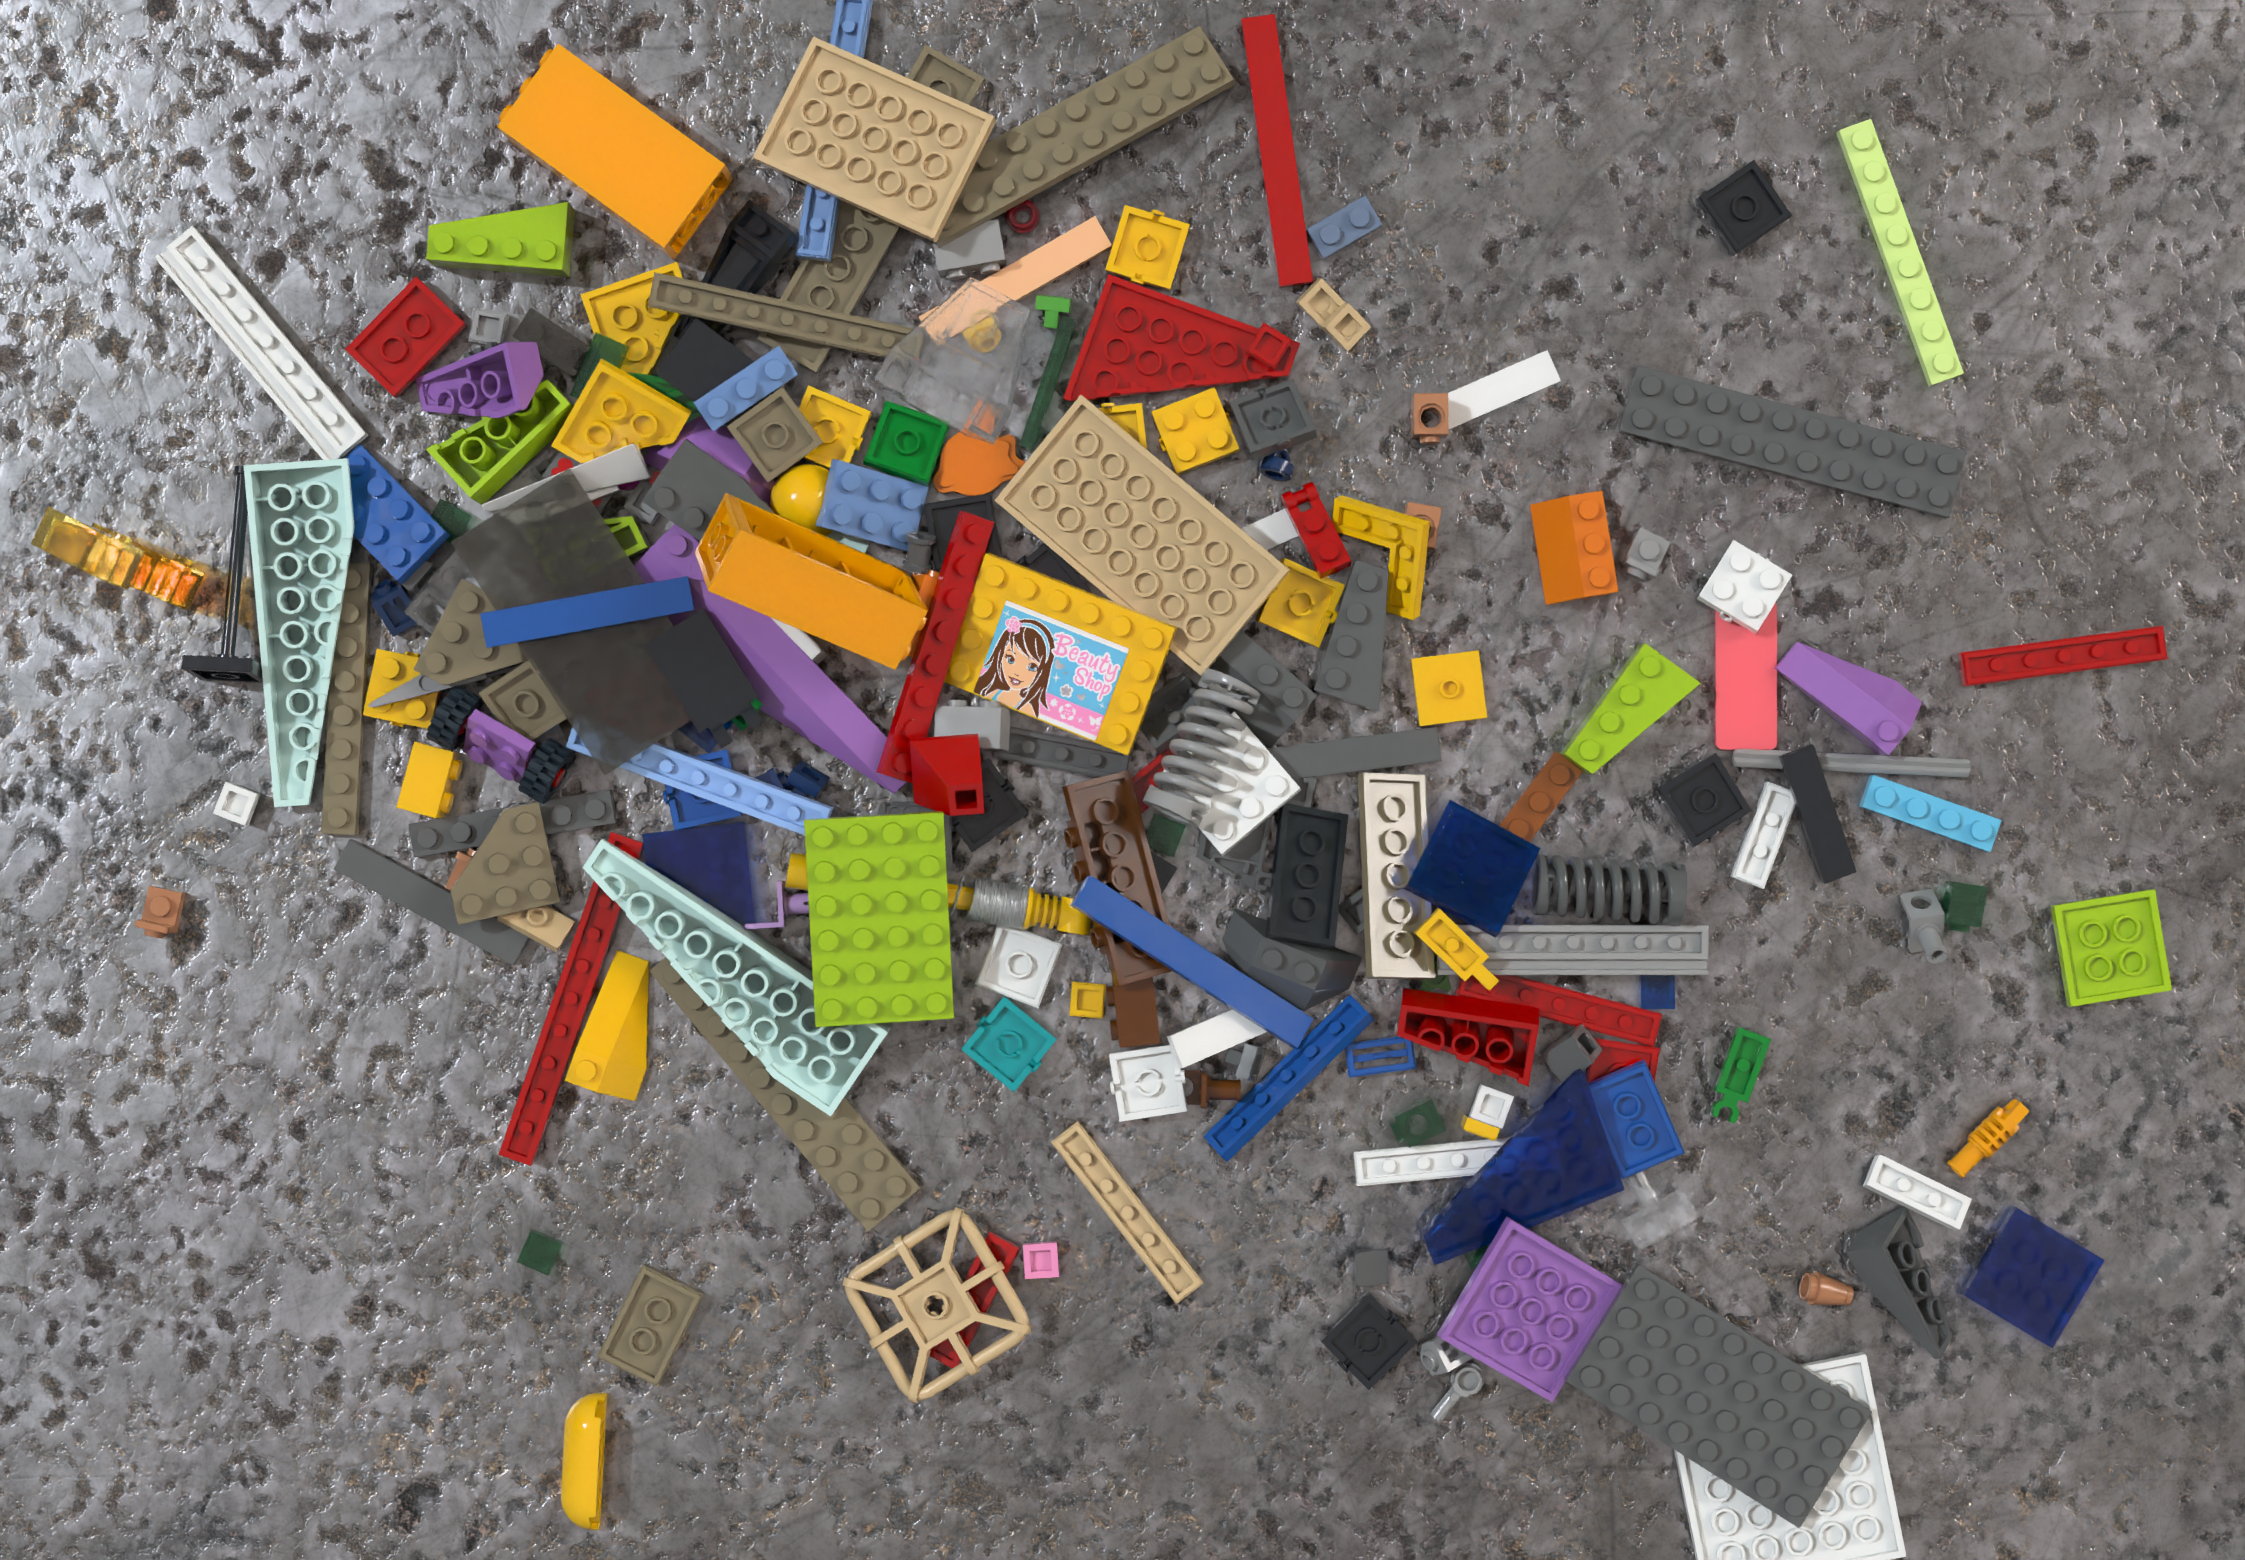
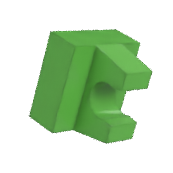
M1036 295L1035 309L1045 310L1044 327L1058 328L1060 312H1070L1072 298Z

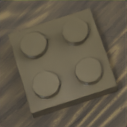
M783 387L727 426L767 483L823 444L820 437Z
M536 655L478 693L501 724L531 741L576 711Z

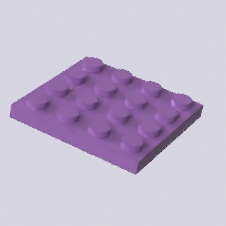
M1506 1217L1436 1335L1553 1403L1565 1383L1566 1375L1615 1299L1622 1284L1509 1217Z

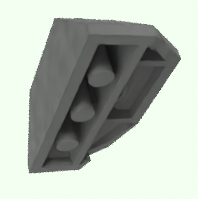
M1234 909L1222 939L1234 968L1303 1011L1350 988L1362 957L1336 947L1327 949L1265 938L1266 920Z

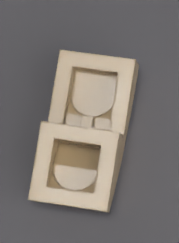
M1317 278L1295 302L1346 351H1349L1371 328L1365 319L1349 303L1344 302L1322 278Z

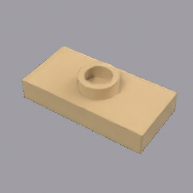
M546 905L500 915L497 918L498 921L556 953L575 925V921Z

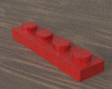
M989 1232L985 1241L997 1262L1001 1261L1005 1269L1002 1271L1007 1276L1021 1248L1001 1236ZM978 1255L963 1283L986 1269ZM991 1277L969 1290L978 1309L983 1313H988L999 1292ZM976 1321L958 1332L968 1349L982 1324L981 1322ZM949 1339L931 1349L930 1356L950 1368H954L962 1363Z

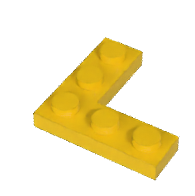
M1343 495L1335 498L1332 523L1338 533L1390 548L1386 612L1411 620L1418 618L1421 611L1430 521Z

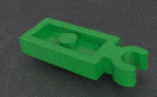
M1736 1027L1713 1089L1716 1092L1722 1093L1721 1099L1713 1103L1711 1107L1712 1116L1718 1117L1720 1109L1728 1107L1730 1115L1727 1121L1733 1124L1737 1121L1739 1117L1738 1100L1746 1103L1749 1102L1771 1042L1770 1038Z

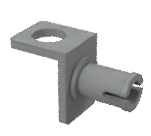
M1926 889L1900 894V901L1909 918V952L1924 951L1929 963H1942L1948 957V950L1943 943L1945 913L1934 891ZM1923 899L1931 905L1925 909H1918L1913 907L1911 903L1914 900Z

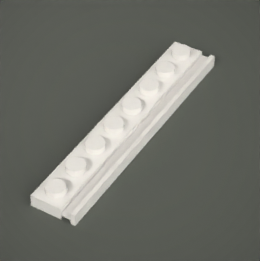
M191 226L170 243L164 252L154 257L323 460L344 457L369 436L194 226Z

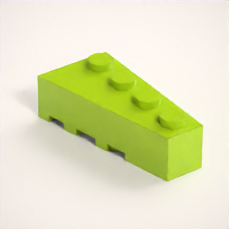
M569 202L429 225L426 260L435 267L570 277L575 209Z
M547 379L538 385L525 410L504 418L483 416L479 422L466 429L458 430L451 434V438L439 445L436 443L426 450L471 499L482 505L558 435L574 404L558 387Z

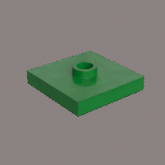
M886 400L864 457L863 465L928 487L949 431L950 422Z

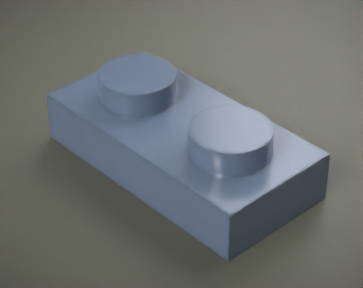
M1365 195L1307 228L1306 232L1322 260H1325L1381 228L1382 223Z

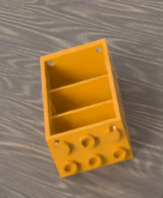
M557 44L553 50H547L539 62L541 67L534 77L530 76L523 82L519 89L520 96L513 105L509 104L503 109L499 116L500 123L497 127L515 146L672 260H675L734 178L724 163L563 46Z
M725 493L695 551L708 591L896 670L901 660L904 661L911 650V641L916 631H921L927 621L925 616L928 610L908 572L728 493Z

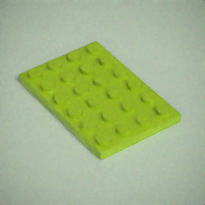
M943 811L804 819L815 1027L954 1019Z

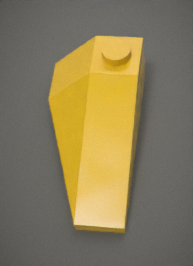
M620 950L616 951L575 1050L565 1081L597 1093L636 1101L647 1070L650 961Z

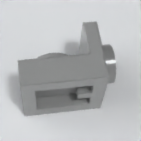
M1638 528L1621 566L1628 569L1627 575L1639 581L1645 582L1646 578L1652 580L1657 577L1659 573L1658 568L1671 542L1647 530Z
M1438 1336L1417 1345L1421 1362L1432 1376L1448 1373L1474 1358Z

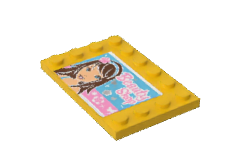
M986 553L973 588L944 682L990 701H998L1000 705L1128 756L1133 749L1178 627L994 554Z

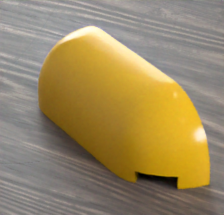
M592 1393L580 1398L570 1408L564 1425L561 1504L566 1516L574 1524L588 1530H600L607 1393Z

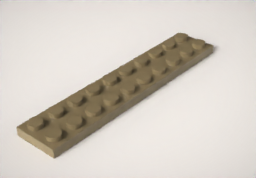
M1200 26L987 142L936 242L938 248L1234 86V78Z
M928 45L924 46L907 78L970 106L985 82L983 76ZM841 200L831 262L802 259L780 300L852 315L901 227ZM761 332L757 338L758 341L772 349L780 346L786 357L816 374L820 371L833 348L766 332Z
M666 957L649 971L868 1232L921 1188L919 1183L846 1096H844L834 1113L829 1116L774 1079L762 1062L749 1052L744 1046L745 1044L732 1029L729 1030L721 1021L722 1018L713 1008L708 1006L670 965L671 962Z

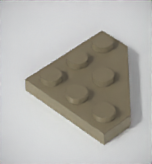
M462 578L413 670L443 686H447L525 662L534 655L540 658L550 637L486 648L480 613L516 606Z
M538 801L504 808L487 836L469 860L468 865L450 889L458 925L560 902Z

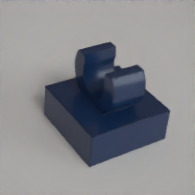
M800 761L792 769L786 782L795 786L792 791L793 793L807 798L809 795L816 798L824 790L830 777Z

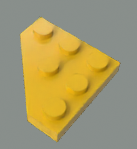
M678 262L580 294L602 359L624 372L651 375L681 315L648 307L654 272L684 278Z
M601 358L551 446L574 460L585 463L630 444L638 445L640 450L658 444L660 446L674 443L692 411Z

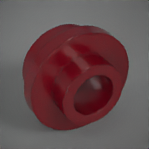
M1029 200L1006 211V222L1009 228L1016 233H1030L1039 223V210ZM1020 212L1028 213V221L1025 223L1018 222L1016 219L1017 214Z

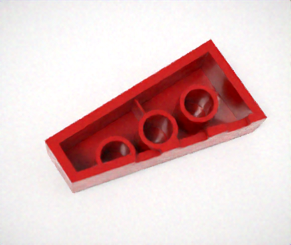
M1403 988L1397 1036L1438 1052L1443 1050L1456 1055L1458 1060L1466 1063L1471 1061L1487 1067L1489 1072L1500 1076L1505 1074L1517 1079L1518 1083L1529 1087L1539 1028V1008Z

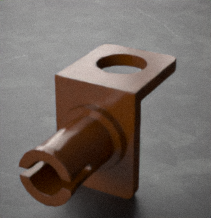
M1185 1070V1078L1190 1079L1193 1083V1091L1186 1097L1187 1105H1200L1201 1108H1206V1103H1209V1100L1240 1101V1079H1210L1206 1071Z

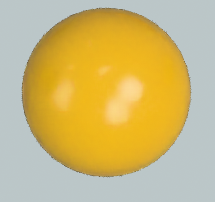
M802 464L794 466L781 474L774 483L770 494V508L773 510V513L824 536L831 534L833 531L815 526L823 504L829 470L818 465Z

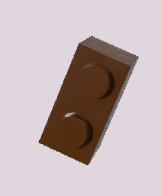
M1153 977L1118 987L1114 986L1112 979L1113 986H1106L1108 1007L1115 1006L1116 1020H1110L1112 1041L1119 1040V1048L1160 1044Z

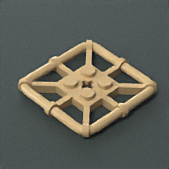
M955 1207L954 1210L943 1212L906 1236L899 1235L893 1239V1244L857 1265L843 1279L842 1285L845 1286L848 1300L871 1338L869 1344L872 1349H877L897 1386L908 1397V1401L918 1403L919 1400L923 1401L935 1396L969 1374L974 1376L979 1373L980 1367L1018 1345L1025 1338L1026 1334L1031 1332L1032 1325L1029 1324L1027 1312L1002 1271L1005 1269L1001 1261L997 1262L975 1222L965 1213V1209ZM949 1225L941 1261L923 1272L911 1248ZM961 1227L986 1268L964 1283L952 1264ZM899 1255H901L913 1276V1279L897 1289L862 1280ZM991 1277L1015 1321L980 1312L969 1290ZM860 1291L892 1299L903 1320L882 1332ZM933 1295L936 1299L942 1298L944 1302L942 1306L943 1312L940 1315L937 1311L930 1312L928 1306L932 1304L930 1298ZM976 1321L1012 1331L973 1356L958 1333ZM907 1328L920 1348L912 1382L888 1340ZM949 1339L962 1363L923 1386L931 1349Z

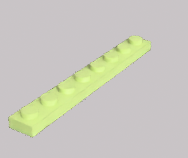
M1869 119L1839 130L1836 133L1928 387L1964 374L1872 120Z

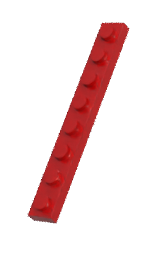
M959 511L925 617L927 621L921 630L876 771L877 773L912 783L909 739L925 738L927 736L994 526L993 521Z

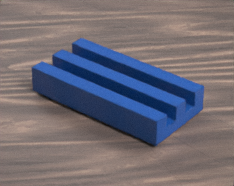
M1399 1036L1354 1041L1344 1049L1348 1077L1416 1069L1413 1042ZM1406 1043L1405 1049L1353 1055L1352 1052L1354 1049ZM1408 1056V1062L1358 1069L1354 1067L1356 1062Z

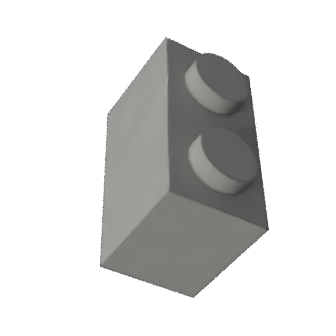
M998 219L981 224L941 248H938L937 244L933 242L938 273L940 277L946 276L947 280L963 279L967 277V272L980 270L982 275L993 274L1000 271L1001 266H1007Z
M947 700V706H936L934 737L978 734L980 750L1009 751L1011 710L1001 708L998 701H980V707H967V701Z

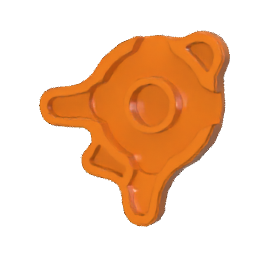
M990 405L983 406L974 424L970 428L958 432L945 444L941 453L939 470L933 479L934 486L940 493L954 492L966 496L991 493L1001 484L1011 481L1025 464V461L1016 456V440L1014 436L1008 434L1003 437H997L995 435L998 413L994 407Z

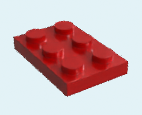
M415 276L345 350L393 397L397 398L467 325Z

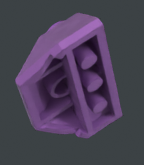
M702 416L685 423L674 443L651 446L644 458L645 463L662 471L683 441L688 439L742 476L750 484V488L770 507V494L775 483L774 479L767 483L729 429L720 426L712 431Z

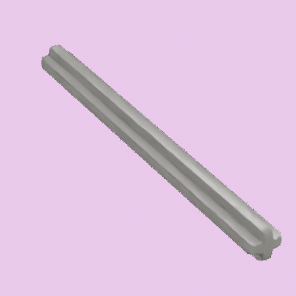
M1736 749L1733 751L1732 763L1734 767L1783 769L1779 756L1791 751ZM1816 752L1822 771L1961 778L1969 777L1971 771V764L1968 759Z

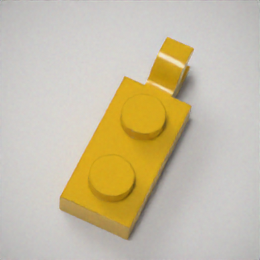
M1437 908L1414 932L1463 981H1466L1473 975L1489 991L1499 982L1482 965L1489 956L1441 909Z

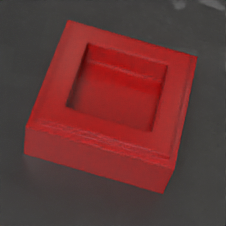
M1263 322L1245 353L1275 370L1290 346L1292 339Z

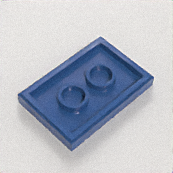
M1644 1059L1581 1085L1621 1179L1685 1153Z

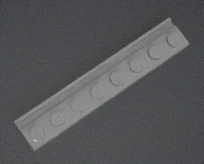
M1456 924L1489 956L1482 965L1493 975H1708L1709 925ZM1435 954V974L1457 975Z

